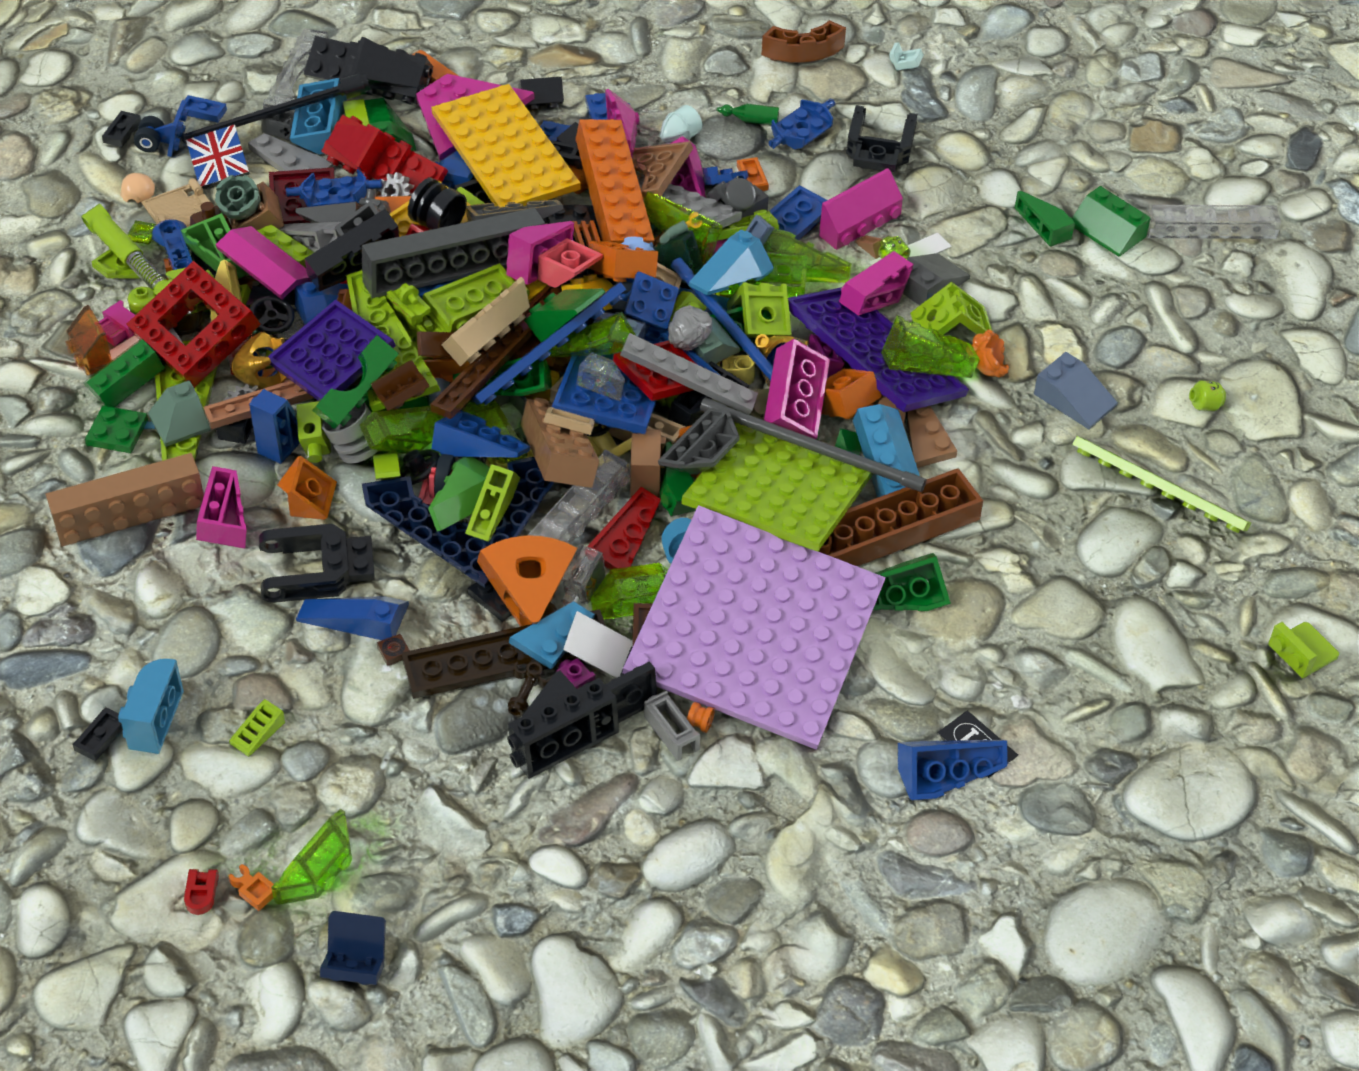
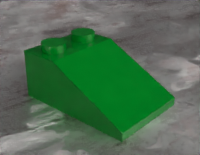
M603 288L563 290L558 295L553 292L543 300L545 303L543 306L539 302L529 310L531 315L524 321L540 342H543L602 296L605 290Z

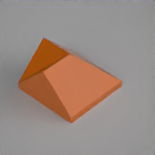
M300 455L277 484L288 495L290 516L323 520L328 518L337 481Z

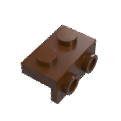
M412 360L371 383V387L387 411L400 408L404 405V401L411 397L415 398L422 395L425 389L430 387Z

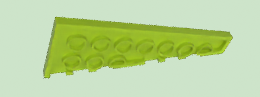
M362 270L346 275L353 312L392 338L396 344L393 349L399 354L394 360L398 363L392 370L412 360L430 386L425 389L422 395L415 398L411 397L404 402L439 392L440 387L422 356H418V350L386 297H371L363 283ZM384 371L380 377L387 374V372ZM369 389L367 393L372 411L376 412L386 409L379 401L375 392Z

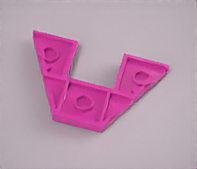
M446 74L416 93L418 105L421 108V113L426 121L427 129L432 137L433 145L436 148L440 161L455 152L456 148L433 116L431 107L501 85ZM512 87L524 105L534 100V92Z

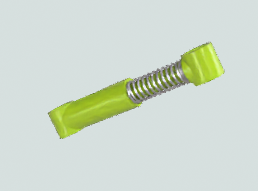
M100 203L81 216L86 227L93 234H96L126 267H131L145 284L154 290L153 293L155 295L172 281L171 278L169 280L165 279L143 256V251L112 220L109 213Z

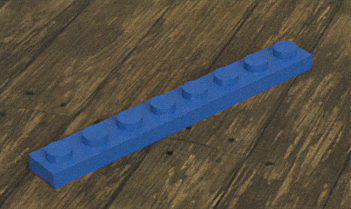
M621 282L614 285L477 392L471 399L476 405L482 402L485 405L490 403L497 397L494 394L500 388L504 391L515 383L513 380L515 376L519 373L521 376H524L532 370L531 364L538 359L541 362L551 355L549 350L556 345L559 348L569 340L567 336L574 331L577 334L587 326L585 321L591 317L595 320L605 312L603 307L608 303L613 306L623 298L621 293L626 288Z

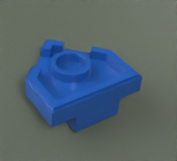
M717 166L702 168L704 185H715L723 181L728 183L735 177L737 178V176L743 179L748 178L747 170L733 172L732 168L720 170V174H718Z

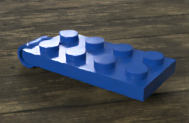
M799 185L774 206L770 212L778 220L779 229L773 230L764 243L763 247L766 253L772 249L776 252V256L780 257L821 221L822 203L827 200Z

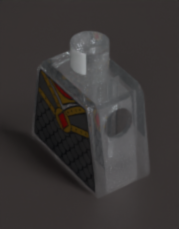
M582 544L579 545L562 579L565 595L561 600L563 605L566 606L573 601L585 605L590 603L606 579L602 552Z

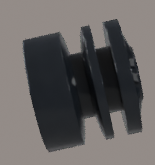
M427 178L414 190L409 200L408 216L410 220L419 223V225L426 226L430 230L460 224L465 215L467 199L465 195L452 188H447L445 184L440 183L436 179Z

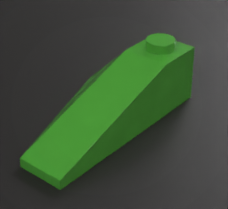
M462 457L452 465L453 471L451 475L446 476L444 480L445 486L437 492L428 508L437 531H441L473 513L490 469L489 466L474 457Z

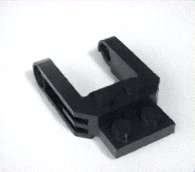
M856 105L848 134L846 154L853 159V166L881 171L888 168L891 172H895L896 167L909 163L918 114H907L901 142H897L895 140L861 136L866 108Z
M334 524L270 529L263 531L259 535V549L267 553L283 552V554L317 550L322 552L323 572L270 577L263 580L261 583V597L266 602L277 603L337 597L346 590V585L350 582L375 580L371 536L346 538L345 531ZM270 540L277 541L275 544H267L265 542ZM272 588L279 589V590L276 591V592H270V591H268V589H272Z

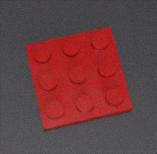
M669 340L654 344L695 363L682 349L674 348ZM621 352L614 354L613 362L651 401L693 390L620 356Z

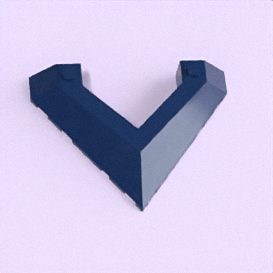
M535 457L507 461V469L514 471L520 477L512 501L489 542L465 534L468 524L464 521L462 523L456 522L441 531H437L428 509L429 505L423 503L421 498L414 495L410 476L362 483L365 505L485 588L489 579L477 562L480 550L498 541L519 536L554 482L544 480Z

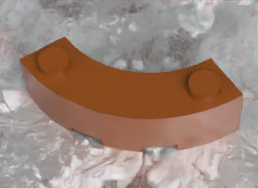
M829 20L825 24L811 29L809 33L798 34L797 30H787L773 26L762 36L761 55L773 61L800 63L821 60L835 55L844 48L846 27Z

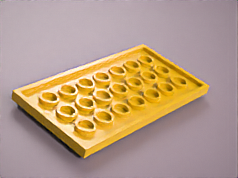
M510 84L501 85L431 107L433 116L492 203H495V206L505 207L508 202L521 203L523 206H527L529 201L549 200L581 190L580 181Z

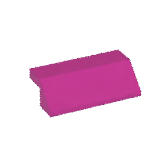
M252 226L231 229L215 244L221 253L280 299H284L297 285L312 282L304 266Z

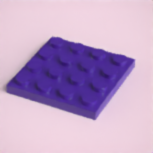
M334 300L268 357L271 360L270 365L320 401L331 388L344 391L362 376V365L358 356L376 335L392 348L396 344L392 338L339 301Z

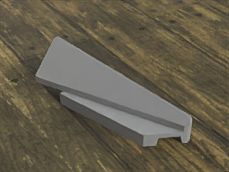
M340 222L284 224L279 230L311 251L316 252L340 237L335 229V226Z

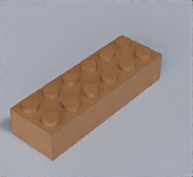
M543 398L527 399L521 427L544 480L592 488L599 459L587 435L543 422L548 407H552L553 403Z
M192 453L46 493L61 547L201 507L204 497L200 474Z

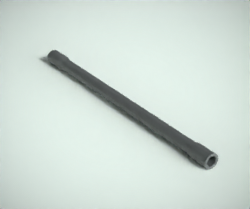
M706 397L702 400L700 411L706 412L708 408L727 410L730 412L735 423L898 482L902 486L922 492L926 485V478L892 468L756 418Z

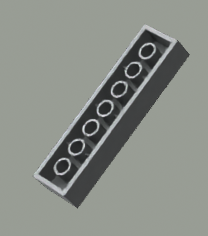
M535 208L364 244L362 245L363 283L371 297L375 298L387 295L388 291L397 290L405 283L409 286L413 285L416 288L464 278L499 263L503 268H507L509 235L523 227L543 225L545 222Z

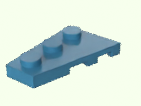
M573 601L541 619L537 624H532L510 637L509 643L547 668L552 669L567 652L563 648L576 612L578 611L591 619H594L595 614Z

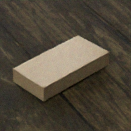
M548 407L543 422L591 435L595 420Z

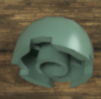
M230 175L224 178L216 187L215 202L220 211L228 218L243 220L251 217L257 211L261 202L260 192L253 179L247 175H244V177Z

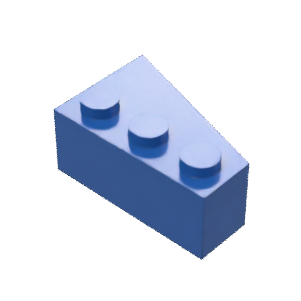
M263 389L249 404L257 452L282 464L300 444L297 419L295 417L296 413L287 399Z

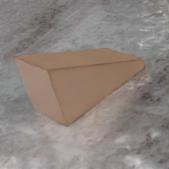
M864 235L855 240L858 246L875 259L886 254L883 239Z

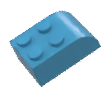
M158 659L148 663L138 673L134 685L129 687L125 707H121L118 720L123 728V738H126L128 749L155 754L160 753L184 692L175 659Z

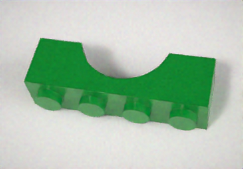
M376 335L358 356L363 371L358 387L349 391H338L331 388L312 411L332 428L335 429L339 424L344 427L352 417L349 412L354 406L359 409L367 400L365 393L369 389L373 390L371 383L379 379L384 371L389 373L398 363L394 359L399 353Z

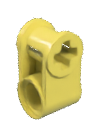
M732 355L722 360L721 368L748 385L754 382L755 362L749 355Z

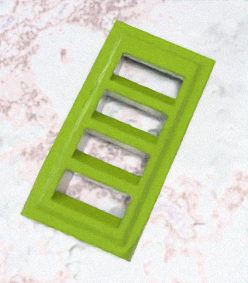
M264 699L231 737L229 744L249 757L285 724L283 711ZM254 730L255 732H257V736L250 731ZM246 737L252 742L248 744L242 739Z

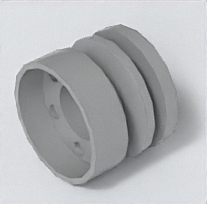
M365 402L359 409L354 406L349 412L352 417L344 427L339 424L334 429L324 420L322 422V429L330 442L334 444L333 446L342 461L348 464L368 459L381 449L385 442V435L376 420H374V416Z

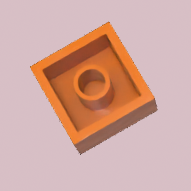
M844 368L827 378L821 414L829 415V417L837 416L850 419L855 416L858 408L873 406L874 402L882 397L877 389L874 372Z

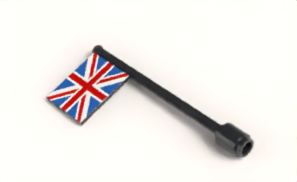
M360 73L350 75L341 78L342 83H339L336 87L185 134L183 132L181 139L188 146L198 183L205 189L218 185L224 178L230 175H234V177L250 175L236 127L338 95H346V98L349 99L365 94L367 90H371L366 74L360 75Z

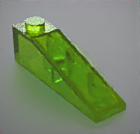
M647 191L644 204L648 219L662 233L683 220L685 222L688 221L690 214L694 212ZM699 214V216L692 219V222L697 223L702 220V225L699 228L690 227L688 229L693 233L702 265H705L713 255L723 225Z
M774 228L763 245L774 267L773 271L764 277L765 279L778 282L846 283L850 280L851 263L830 252L823 253L813 248L814 244L810 242L805 244L795 239L796 235L788 231Z

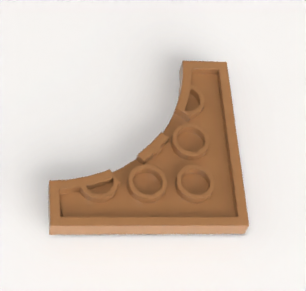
M690 141L634 148L632 157L634 168L645 176L644 183L640 189L643 199H658L663 195L693 150Z

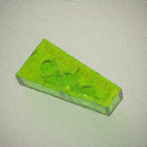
M898 315L881 352L889 369L965 378H972L980 360L970 343L950 335L944 336L939 334L937 330L932 328L930 330L921 327L919 323L914 321L908 322Z

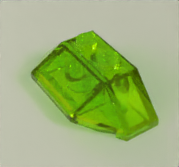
M661 563L611 569L590 598L592 611L600 609L604 620L633 616L634 603L653 604L669 569Z
M339 809L337 813L333 814L285 869L281 878L271 887L276 904L281 905L319 898L325 890L327 891L332 887L337 875L349 867L352 861V854L344 810Z

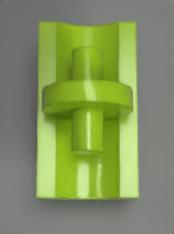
M405 283L397 290L388 291L387 298L394 304V308L398 312H402L407 317V322L411 326H415L423 322V317L431 313V308L418 295L419 292L415 286H409Z

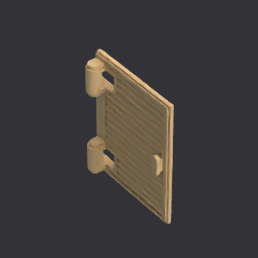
M191 178L187 185L141 201L156 224L164 220L174 219L184 222L187 227L190 226V216L201 211V204L210 202L203 193V188L194 178ZM194 191V195L188 196L186 193Z

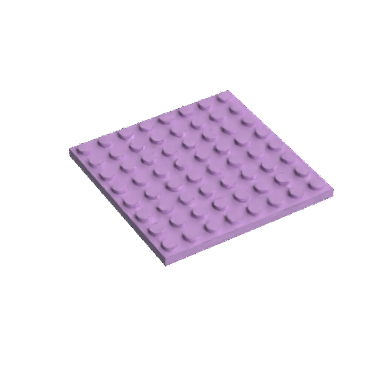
M698 505L623 667L622 673L626 674L650 661L655 667L657 687L704 706L713 707L717 711L817 750L886 577L821 552L780 539L769 532Z

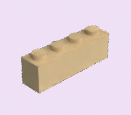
M522 277L517 279L508 289L504 290L442 344L459 366H462L466 361L470 364L481 355L478 352L483 348L487 351L496 343L494 338L497 335L501 339L511 330L509 325L513 323L516 326L526 318L523 313L530 308L524 279Z

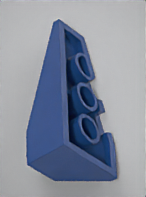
M1007 740L914 741L898 743V771L910 800L941 797L947 791L965 786V783L977 778H983L1007 767Z

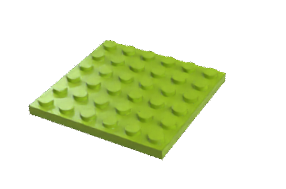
M740 425L737 429L740 440L713 468L702 472L682 496V504L697 509L698 505L769 532L780 539L818 552L871 479L873 473Z

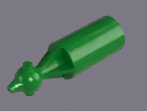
M746 103L732 108L731 105L725 104L716 109L725 117L734 115L747 123L772 125V120L778 123L779 107Z

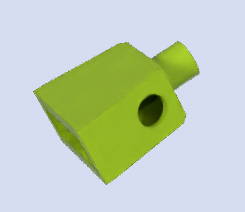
M319 401L296 405L298 439L308 456V461L312 463L322 461V455L331 453L332 443L322 429L323 419L312 411Z

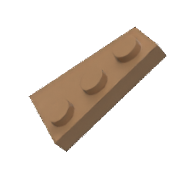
M931 406L906 412L908 433L911 441L910 447L917 468L957 457V449Z

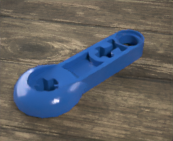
M169 219L161 221L153 228L152 239L165 248L172 270L186 268L192 262V258L180 230L187 228V226L182 221Z

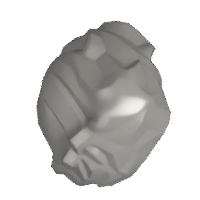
M690 305L677 310L668 326L669 342L673 344L674 348L686 351L701 345L712 331V318L709 313Z

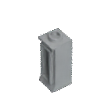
M667 691L659 695H653L644 702L645 719L677 761L682 759V747L689 743L695 752L700 750V733L695 731L669 697ZM666 711L682 733L677 735L661 712Z

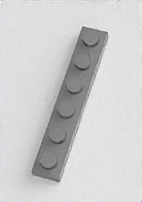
M631 333L627 336L620 356L748 415L752 412L758 395L757 392Z

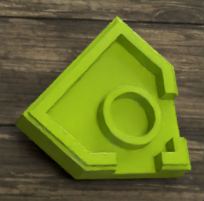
M110 249L91 261L92 267L106 278L140 279L131 267H126Z

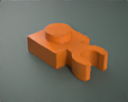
M243 864L239 866L242 877L236 878L232 874L228 875L230 884L235 888H240L238 890L239 896L258 911L279 894V889L260 872L252 877L249 868Z

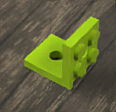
M743 282L728 300L727 310L738 307L743 308L744 329L747 337L757 338L760 334H765L769 338L778 335H792L787 284L775 286L769 283L753 285ZM761 311H769L771 314V319H765L762 316Z
M950 282L910 312L919 344L924 348L928 347L959 323H962L975 334H983L988 329L992 330L985 307L953 282Z

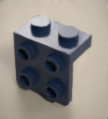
M332 911L328 917V952L320 967V977L334 981L358 982L362 985H377L385 961L386 920L378 916Z

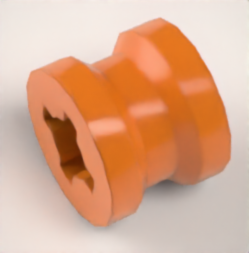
M693 702L688 712L687 720L692 727H698L702 732L707 733L713 722L715 708H705L700 703Z

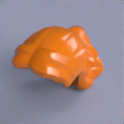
M989 329L983 334L975 335L971 346L972 363L986 376L998 378L1005 376L1009 372V365H1003L1004 341Z

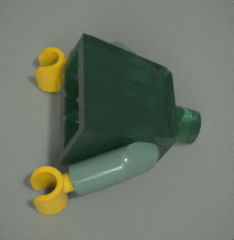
M698 212L691 213L688 221L685 222L683 220L675 224L660 236V241L654 246V250L658 251L657 262L674 271L671 267L672 262L677 258H682L694 275L703 267L693 230L688 229L690 227L699 228L702 225V220L697 223L692 222L693 218L699 216Z

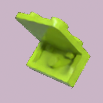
M1283 622L1278 623L1274 626L1268 643L1302 679L1337 660L1339 656L1338 650L1308 622H1303L1292 629H1289Z

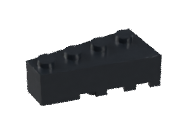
M386 209L382 210L306 257L307 275L319 292L346 281V275L362 270V245L399 237L398 225Z

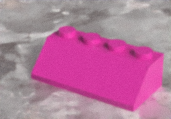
M887 168L822 203L819 236L837 250L901 215L903 197L891 171Z
M792 339L778 347L775 353L764 420L817 439L830 359L796 339Z

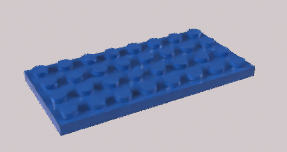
M591 317L585 321L587 326L581 331L552 407L594 419L595 423L606 425L610 428L646 434L657 400L651 401L613 362L614 354L589 347L592 327L595 321ZM651 325L644 340L652 344L663 342L662 333L666 332L668 328L662 330ZM614 365H616V369L619 370L624 379L621 396L615 388L614 382L612 383V379H610V376H613Z

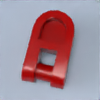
M189 869L184 902L190 913L202 915L212 908L216 886L219 881L218 869H209L208 872H199V869Z

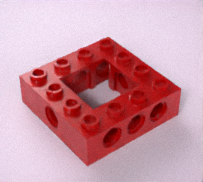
M194 261L126 323L139 340L143 339L155 351L157 356L184 381L190 380L194 388L261 325L246 305ZM202 300L204 305L209 310H214L218 316L185 346L169 330L172 327L175 328L177 323L189 311L192 312L194 307Z

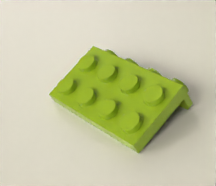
M499 263L424 293L422 299L431 308V312L447 332H456L515 281L506 275L507 271ZM526 287L527 296H529L530 291Z

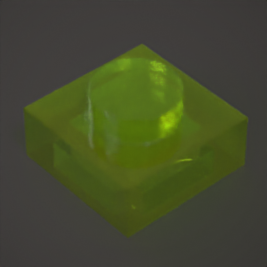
M135 220L127 235L133 242L150 245L152 230L156 224Z

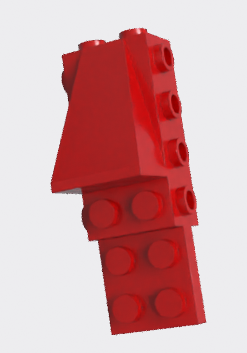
M344 115L341 116L321 151L327 156L326 160L335 166L342 165L343 169L352 175L357 173V169H359L366 177V180H387L388 173L392 175L395 172L401 173L403 176L410 178L408 184L414 185L410 193H413L424 179L434 178L442 182L448 172L445 167L411 151L412 146L402 140L398 143L392 135L382 132L370 124L367 126L362 125L363 122L355 116H351V118Z

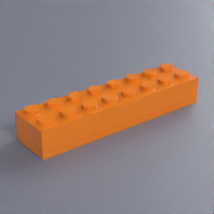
M580 119L576 143L601 240L623 243L626 237H642L643 242H652L654 244L652 229L622 121L614 119Z

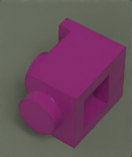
M578 658L573 661L564 660L558 666V670H556V672L561 670L576 689L596 680V675L590 672Z

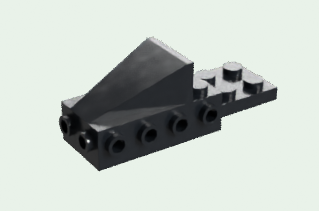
M315 36L304 75L322 81L339 78L341 82V78L360 73V75L365 73L371 89L367 90L365 94L370 96L379 95L388 100H401L406 104L413 105V103L418 104L416 93L428 86L434 66L429 62L427 56L415 53V55H411L401 49H396V51L389 50L388 47L379 45L365 37H361L358 43L352 41L346 43Z
M649 661L618 678L612 679L606 684L598 678L578 689L574 687L561 670L555 672L522 717L508 724L509 736H507V740L512 750L510 759L516 768L520 767L528 779L619 733V723L643 711L644 702L651 696L657 695L655 667Z

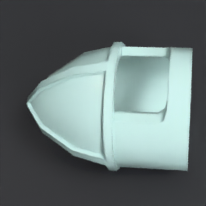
M689 105L681 106L674 112L669 113L663 121L659 134L661 140L667 144L682 136L690 140V138L702 130L701 117L693 107Z

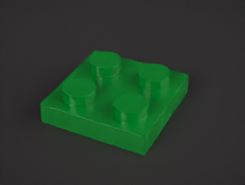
M102 405L85 437L86 446L131 454L148 422L147 413Z

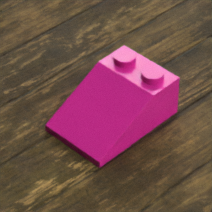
M567 221L528 226L511 233L508 239L506 275L516 280L522 277L527 285L538 280V256L566 238L573 241L574 222Z

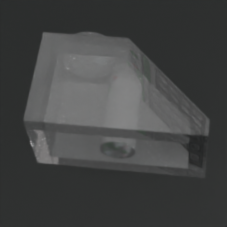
M591 352L579 365L576 385L618 401L622 399L625 379L613 360Z

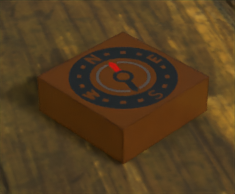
M401 634L377 642V648L387 666L402 661L401 653L410 651Z

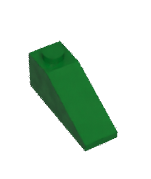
M1023 191L1017 192L1014 208L1050 247L1072 239L1075 222L1062 209Z
M666 442L661 457L673 446L671 442ZM664 467L660 468V499L663 507L667 509L671 517L696 511V509L682 504V496L694 482L691 475Z

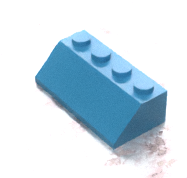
M335 78L299 85L297 98L336 87L341 83L340 79ZM338 95L295 109L290 135L291 142L318 155L324 154L321 151L325 141L330 137L337 121L344 115L343 101H347L346 95Z
M882 404L858 408L853 423L864 457L920 476L899 410ZM873 474L871 477L877 498L905 488V486L876 474Z

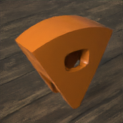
M517 536L498 541L480 550L477 562L521 627L537 624L540 621L565 576L577 547L564 541L544 536Z

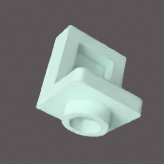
M899 42L894 43L889 54L890 61L894 64L896 71L918 67L924 56L921 48L902 51Z

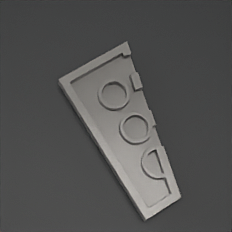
M265 133L248 142L249 149L278 171L334 167V170H336V166L325 158Z

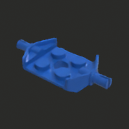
M830 98L825 103L802 99L800 107L778 123L772 120L771 129L775 138L769 141V146L773 149L780 144H786L793 149L806 146L833 126V117L829 109L835 106V101Z
M357 169V177L345 176L335 179L323 178L316 180L314 173H312L301 183V186L286 188L287 197L300 196V199L304 200L307 207L349 202L359 203L360 198H365L367 189H382L383 184L382 179L366 180V177L359 169Z

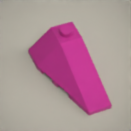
M605 89L607 120L622 121L631 157H633L637 125L640 123L638 112H635L630 104L610 89Z

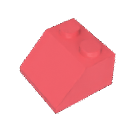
M566 238L538 256V280L556 288L601 260L603 254Z

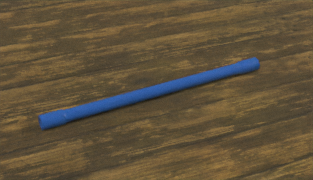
M677 258L672 262V269L689 285V281L695 276L693 271L682 258ZM690 287L771 381L773 366L712 295L707 296Z

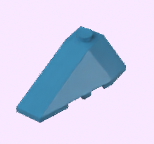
M739 230L729 237L689 281L688 286L708 296L728 290L729 286L733 284L741 286L743 282L750 279L755 281L762 280L773 271L774 267L760 239L748 231Z

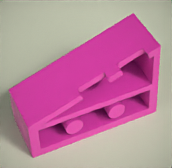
M895 251L891 252L847 281L841 289L842 294L839 302L858 316L899 303L914 264Z
M212 466L197 519L196 540L245 549L247 529L244 522L237 470Z

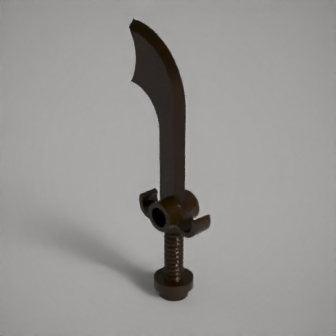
M549 602L541 619L558 610L553 603ZM533 658L524 671L518 670V662L514 664L513 675L518 679L525 680L518 696L510 698L508 702L509 713L516 717H521L529 708L526 700L533 686L539 685L544 688L549 681L541 678L545 666Z

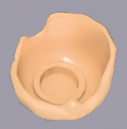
M128 174L122 181L120 196L125 202L133 199L139 204L141 201L149 199L154 195L155 184L145 174Z

